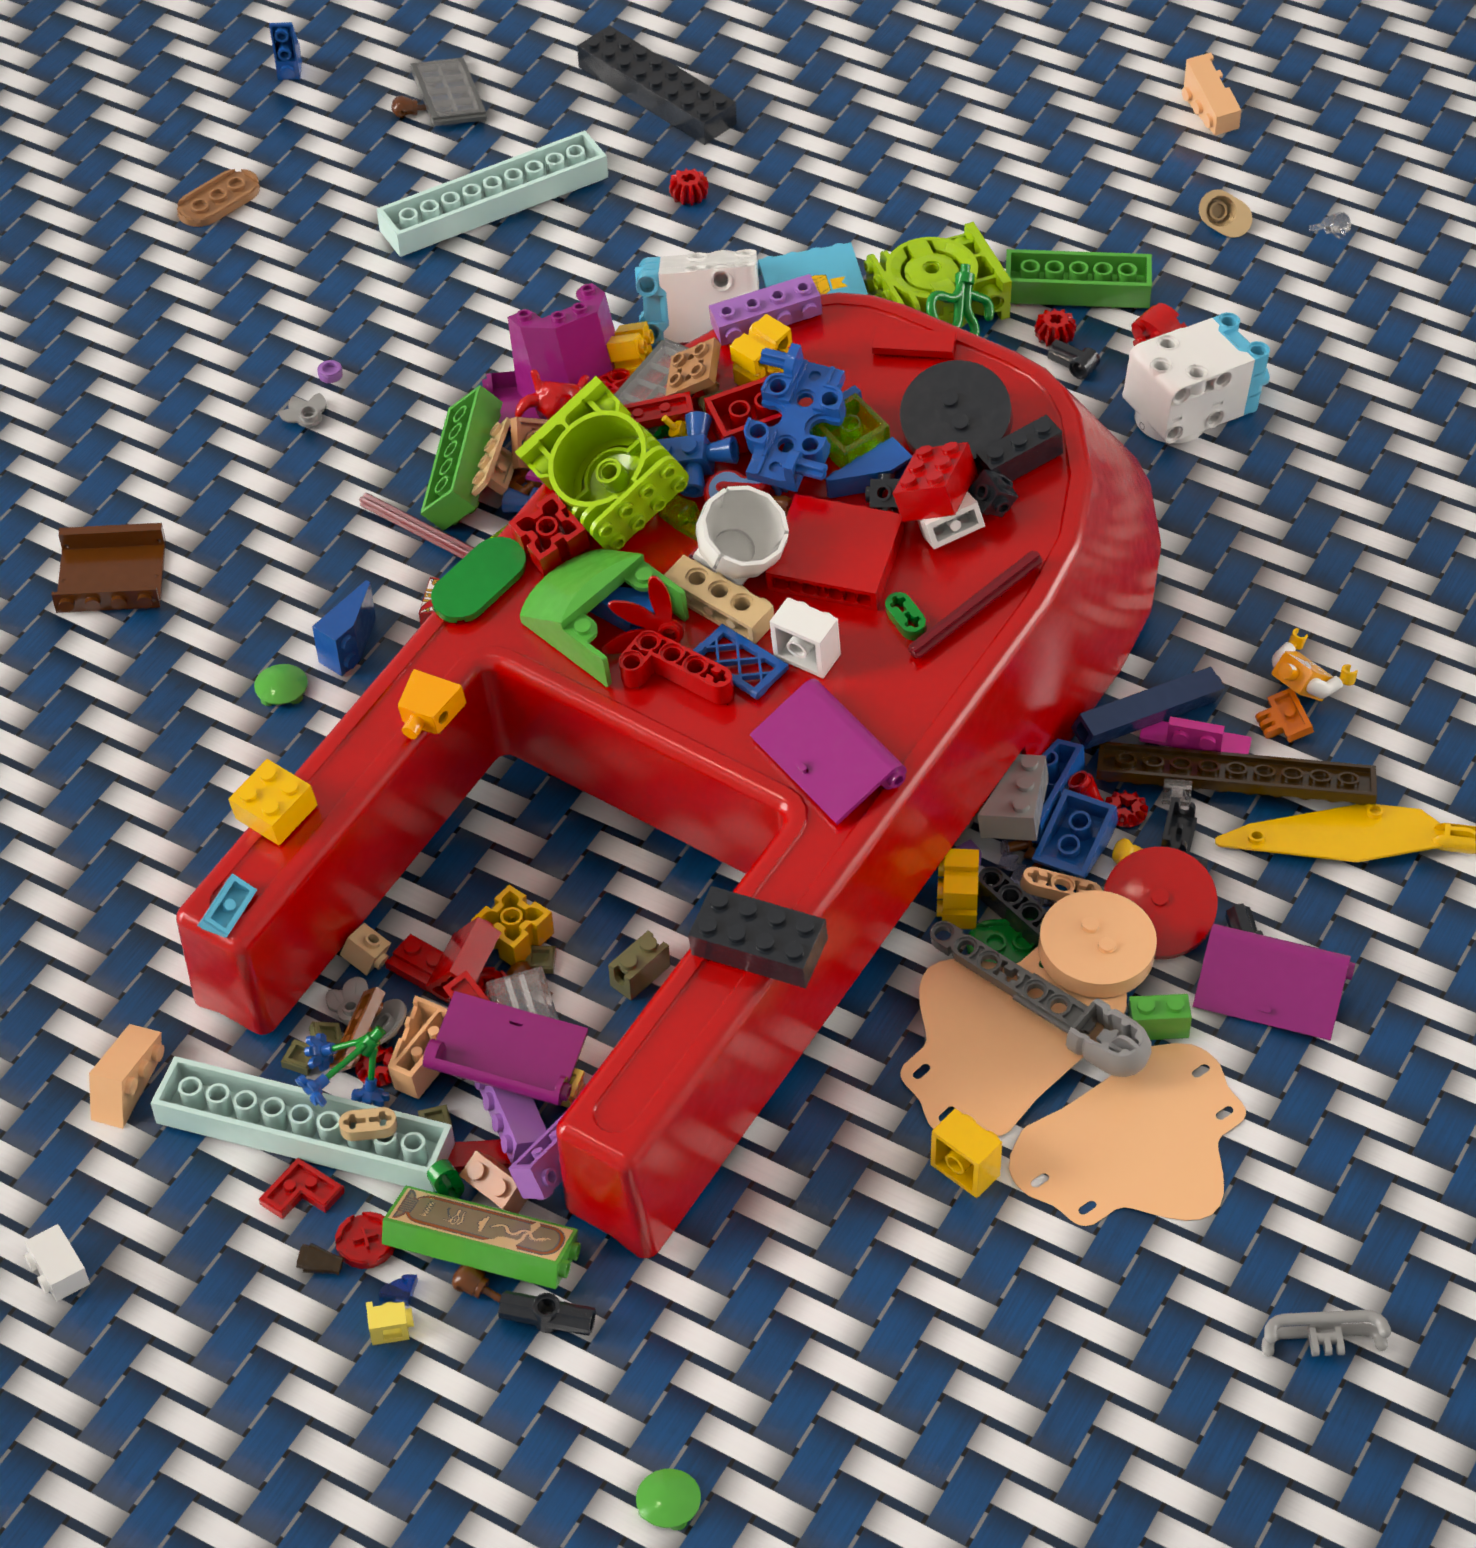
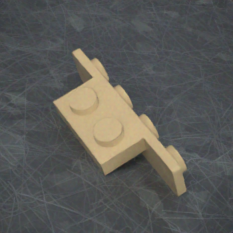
M508 417L501 424L497 422L490 431L492 438L484 448L486 454L478 464L480 471L472 480L474 487L471 494L475 497L486 486L500 495L508 489L514 472L512 453L502 446L510 426V419Z

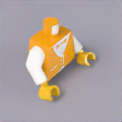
M1299 628L1293 630L1289 641L1285 642L1272 657L1274 669L1271 674L1296 693L1318 701H1323L1324 698L1341 689L1343 684L1353 685L1358 670L1350 672L1351 665L1345 664L1342 666L1340 677H1333L1296 651L1304 647L1308 638V634L1305 637L1297 636Z

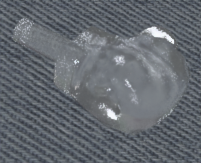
M1337 212L1328 217H1323L1324 223L1309 225V231L1325 229L1326 234L1333 233L1338 239L1343 238L1351 230L1350 218L1344 212Z

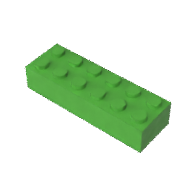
M1007 249L1006 273L1012 280L1011 303L1150 308L1152 254Z
M481 385L448 408L420 514L443 531L451 525L458 524L461 518L468 513L472 514L479 506L478 499L480 493L476 497L471 494L474 487L472 480L480 471L478 464L486 454L484 448L492 438L490 435L491 429L501 417L500 411L503 403Z

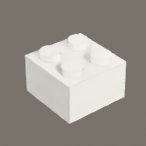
M787 597L770 620L773 655L786 663L824 678L841 655L838 618H835L828 612L814 609L805 602Z

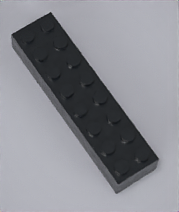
M610 25L577 45L579 68L703 145L737 124L736 102Z

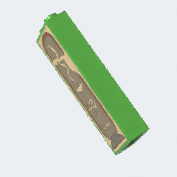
M407 1185L383 1218V1245L552 1289L557 1288L562 1278H567L571 1262L578 1259L581 1250V1243L577 1242L578 1229Z

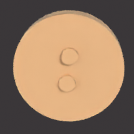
M1081 891L1060 899L1047 911L1041 924L1038 952L1041 963L1048 975L1063 988L1082 996L1108 998L1125 994L1139 986L1146 979L1153 966L1157 936L1151 919L1133 901L1107 891Z

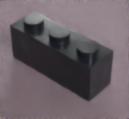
M1047 414L976 452L978 475L985 469L1003 474L1011 482L1063 454L1062 431Z

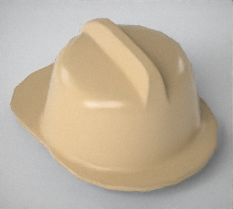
M1220 189L1212 190L1206 193L1200 201L1199 214L1202 221L1219 233L1228 237H1239L1250 229L1252 213L1249 207L1228 192Z

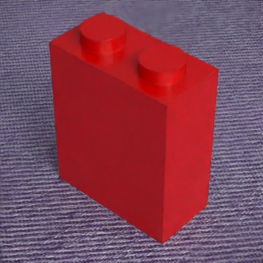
M480 917L475 918L452 935L425 989L447 1004L450 1003L451 999L443 987L465 970L468 971L476 982L501 932L494 928L491 922Z

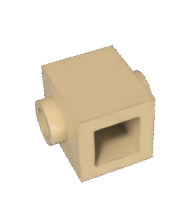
M363 923L347 938L340 956L367 976L374 968L379 970L385 964L389 957L386 952L391 943L367 924Z

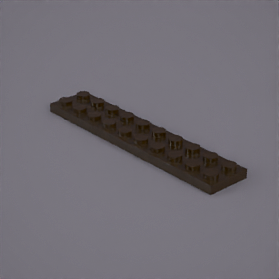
M1116 742L1099 744L1096 779L1106 782L1120 781L1131 782L1135 785L1153 784L1162 787H1186L1191 790L1208 789L1217 792H1241L1246 795L1263 794L1273 797H1296L1302 800L1319 799L1333 803L1341 801L1352 802L1358 805H1376L1377 779L1376 766Z

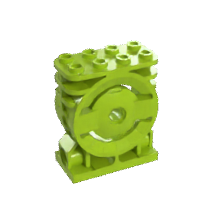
M974 222L965 224L963 234L948 238L922 237L913 239L899 245L891 254L887 250L881 251L880 263L874 254L867 255L866 261H864L866 272L864 284L867 293L907 305L926 314V302L930 293L936 290L953 293L956 287L955 274L960 272L961 264H970V272L975 275L972 290L990 297L994 305V313H997L1001 320L1010 318L1012 280ZM938 300L936 302V310L939 319L952 324L954 303ZM972 300L973 313L984 316L983 304ZM964 316L962 327L968 323Z
M597 376L586 384L515 451L536 476L550 490H554L557 493L558 497L567 506V509L578 519L591 536L604 549L609 550L621 549L637 531L644 528L654 515L663 510L670 500L687 487L689 480L687 471L647 429L631 417V413Z

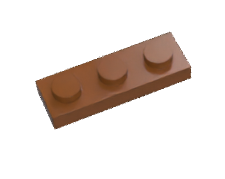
M378 987L363 992L340 1043L357 1039L367 1032H372L370 1026L373 1019L380 1014L384 1003L382 1000L386 992ZM356 1046L337 1051L334 1055V1061L329 1067L333 1069L353 1052ZM361 1054L339 1072L353 1068L359 1061Z

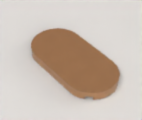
M235 169L222 172L187 193L178 201V218L184 224L193 227H202L215 223L258 195L260 185L257 175L247 169H241V172H235Z

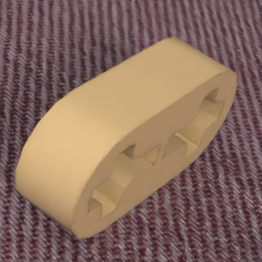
M387 1107L351 1110L345 1112L339 1118L341 1136L348 1141L387 1138L396 1132L398 1126L395 1112ZM381 1120H387L386 1125L380 1126ZM351 1123H357L354 1129L349 1128Z

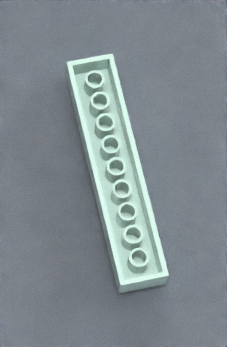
M582 131L377 208L379 229L401 257L608 178L607 155L586 131Z
M174 1056L151 1101L157 1124L431 1192L435 1191L427 1178V1171L435 1162L448 1159L455 1144L451 1124L394 1111L398 1126L392 1136L381 1139L348 1141L341 1136L339 1118L342 1114L351 1110L379 1108L378 1106L322 1093L327 1101L326 1105L322 1108L319 1104L315 1106L311 1103L310 1095L308 1096L302 1087ZM381 1120L380 1126L386 1125L387 1120ZM351 1123L349 1128L354 1129L357 1123Z

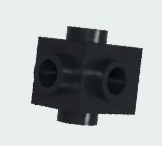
M985 469L968 489L971 496L978 502L981 513L985 515L991 514L1003 517L1019 497L1012 488L1013 483L1007 477Z
M878 474V479H870V486H866L865 499L866 502H870V508L883 511L898 509L893 491L900 479H895V474ZM888 490V496L885 498L884 493Z

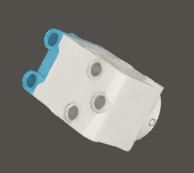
M754 249L738 251L719 250L711 253L644 258L640 262L639 267H635L637 292L643 296L644 310L639 315V322L647 321L649 329L653 331L654 344L651 345H658L665 338L676 343L693 341L713 329L709 305L759 290L757 251Z
M1222 313L1216 317L1135 345L1129 353L1122 397L1135 410V422L1147 436L1169 444L1192 441L1199 437L1206 429L1214 428L1222 423L1257 411L1262 386L1268 384L1270 380L1269 372L1266 368L1270 353L1269 346L1260 341L1250 343L1238 332L1240 318L1233 313Z

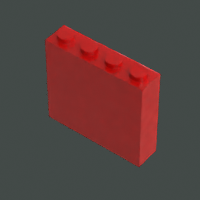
M795 494L786 516L789 529L788 541L781 558L766 570L768 590L877 611L905 533L904 522L900 513Z

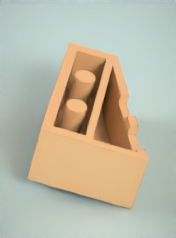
M1210 52L1186 60L1182 96L1191 105L1195 114H1198L1203 120L1204 125L1214 135H1219L1239 129L1241 109L1230 87H1224L1220 79L1223 77L1221 70H1215L1212 64L1214 57Z
M415 995L413 1000L414 1007L410 1017L406 1018L402 1038H399L388 1070L396 1090L419 1099L440 1073L424 1068L423 1056L430 1039L437 1038L447 1008Z

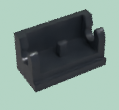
M1172 797L1161 847H1170L1190 854L1197 824V818L1195 817L1196 806L1191 802L1189 810H1183L1180 808V798Z

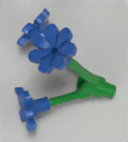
M376 1026L372 1032H367L357 1039L339 1044L327 1042L326 1035L323 1033L316 1034V1037H306L305 1041L310 1047H305L304 1052L307 1057H312L308 1061V1066L311 1069L319 1067L321 1072L329 1069V1064L333 1063V1055L337 1051L356 1046L353 1052L326 1075L321 1074L315 1080L307 1079L304 1075L295 1079L308 1096L310 1095V1101L313 1105L317 1106L319 1104L322 1108L326 1105L327 1101L323 1097L322 1089L330 1083L329 1080L359 1054L369 1057L368 1077L365 1078V1084L361 1089H354L352 1091L351 1100L362 1101V1103L370 1105L373 1103L374 1106L384 1107V1101H389L390 1096L389 1092H385L382 1088H377L375 1067L378 1053L377 1047L381 1044L380 1039L386 1034L385 1030L380 1026Z

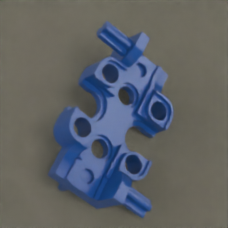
M791 343L788 353L769 348L762 349L761 364L781 368L784 373L777 372L769 375L761 388L762 407L779 411L782 414L780 422L775 426L769 427L763 422L752 420L748 417L744 426L747 447L750 453L753 454L746 470L747 479L771 485L777 496L781 495L782 492L787 493L788 490L797 492L804 476L819 480L826 478L828 465L825 462L829 456L831 444L828 442L827 437L810 435V431L813 426L819 423L840 426L846 416L844 396L841 391L846 379L844 370L836 369L834 366L828 367L808 362L803 357L801 345ZM803 398L813 399V403L807 407H802L798 404ZM783 443L794 445L793 449L789 452H781L779 450L780 445Z

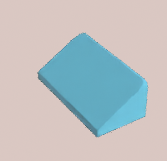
M232 873L197 926L226 938L257 889Z

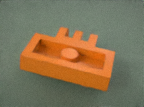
M1291 688L1267 697L1271 708L1255 715L1267 739L1284 733L1289 743L1314 733L1307 714L1295 691Z

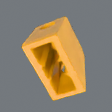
M414 669L398 703L402 721L405 723L402 733L410 739H416L422 730L433 734L440 733L466 704L462 685Z

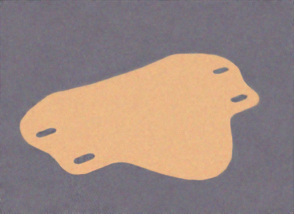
M1038 947L1021 962L1016 963L1030 973H1036L1087 1006L1095 999H1101L1110 1005L1111 1010L1117 1009L1125 1014L1127 993L1108 998H1093L1082 996L1063 988L1048 975L1044 968L1039 966L1041 960ZM953 958L935 963L922 976L919 986V1000L926 1031V1042L924 1047L903 1065L901 1079L919 1099L925 1117L933 1129L941 1122L939 1116L947 1108L954 1107L961 1113L970 1115L985 1130L992 1131L997 1136H1001L1009 1132L1031 1105L1084 1057L1083 1054L1077 1055L1067 1048V1033L1016 1002L1011 995L961 965ZM983 961L981 964L985 969H992L997 965V963ZM1007 976V981L1009 982L1012 979L1017 981V976L1013 978ZM1034 988L1027 995L1037 999L1044 992L1041 989ZM1056 1003L1051 1007L1054 1013H1063L1067 1009V1006L1062 1003ZM1097 1022L1096 1027L1088 1035L1090 1039L1098 1042L1096 1037L1104 1029V1025ZM928 1064L930 1066V1070L920 1079L913 1077V1073L922 1065Z
M1181 1043L1151 1046L1150 1058L1146 1066L1137 1074L1128 1077L1111 1075L1064 1108L1027 1125L1021 1131L1010 1154L1009 1171L1015 1184L1025 1194L1053 1205L1067 1218L1080 1226L1094 1225L1114 1210L1124 1207L1184 1221L1200 1220L1212 1215L1221 1204L1224 1195V1178L1218 1142L1225 1133L1244 1120L1246 1109L1228 1087L1218 1061L1204 1049L1192 1044ZM1201 1065L1209 1066V1070L1200 1077L1192 1075V1072ZM1230 1106L1233 1108V1112L1222 1120L1216 1118V1114L1225 1107ZM1041 1174L1049 1176V1179L1039 1187L1031 1185V1181ZM1087 1202H1096V1207L1087 1214L1083 1215L1078 1212V1209Z

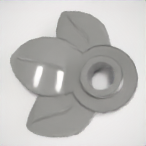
M320 393L315 394L309 401L292 396L288 404L289 409L279 411V415L286 422L299 423L303 427L311 428L321 422V413L326 409V400Z
M354 977L343 985L342 990L331 989L326 993L328 1008L337 1012L338 1018L347 1026L363 992L369 990L366 980L361 977Z

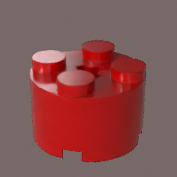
M1158 303L1155 306H1151L1132 323V334L1135 339L1133 345L1135 346L1146 340L1187 326L1184 322L1180 324L1177 319L1179 314L1173 308L1164 303Z

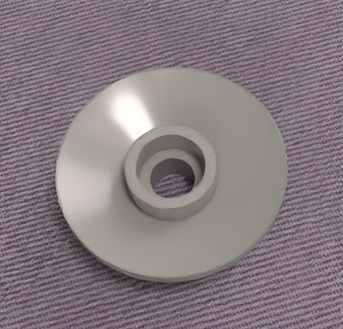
M391 999L384 1002L380 1014L373 1019L370 1026L372 1031L376 1026H380L385 1030L386 1034L380 1039L381 1044L395 1037L405 1020L407 1007L399 999Z

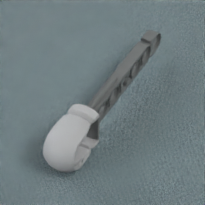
M939 921L932 925L930 938L932 945L947 956L952 954L955 961L1011 995L1013 1000L1067 1033L1066 1046L1075 1054H1083L1086 1061L1105 1073L1117 1077L1135 1075L1146 1066L1151 1055V1041L1145 1029L1138 1022L1117 1009L1111 1010L1110 1005L1101 999H1095L1089 1006L1085 1005L1036 973H1030L973 936L964 934L962 929L948 921ZM940 931L951 933L950 938L947 940H938L935 936ZM963 945H970L974 948L973 952L968 955L960 954L958 950ZM987 959L997 962V965L992 969H985L981 966L982 962ZM1007 976H1008L1009 978H1013L1014 976H1017V981L1012 979V980H1010V981L1008 982V981H1007ZM1034 988L1041 989L1044 992L1037 999L1029 997L1027 993ZM1056 1003H1062L1067 1006V1009L1063 1013H1054L1051 1007ZM1097 1022L1104 1025V1029L1096 1037L1098 1042L1090 1039L1088 1036L1096 1027Z

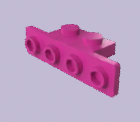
M1170 716L1169 722L1162 721L1141 729L1139 740L1141 742L1174 748L1249 754L1252 738L1224 732L1225 726Z

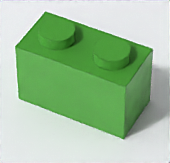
M1188 994L1129 997L1127 1016L1138 1022L1145 1029L1150 1040L1189 1038L1192 1015Z

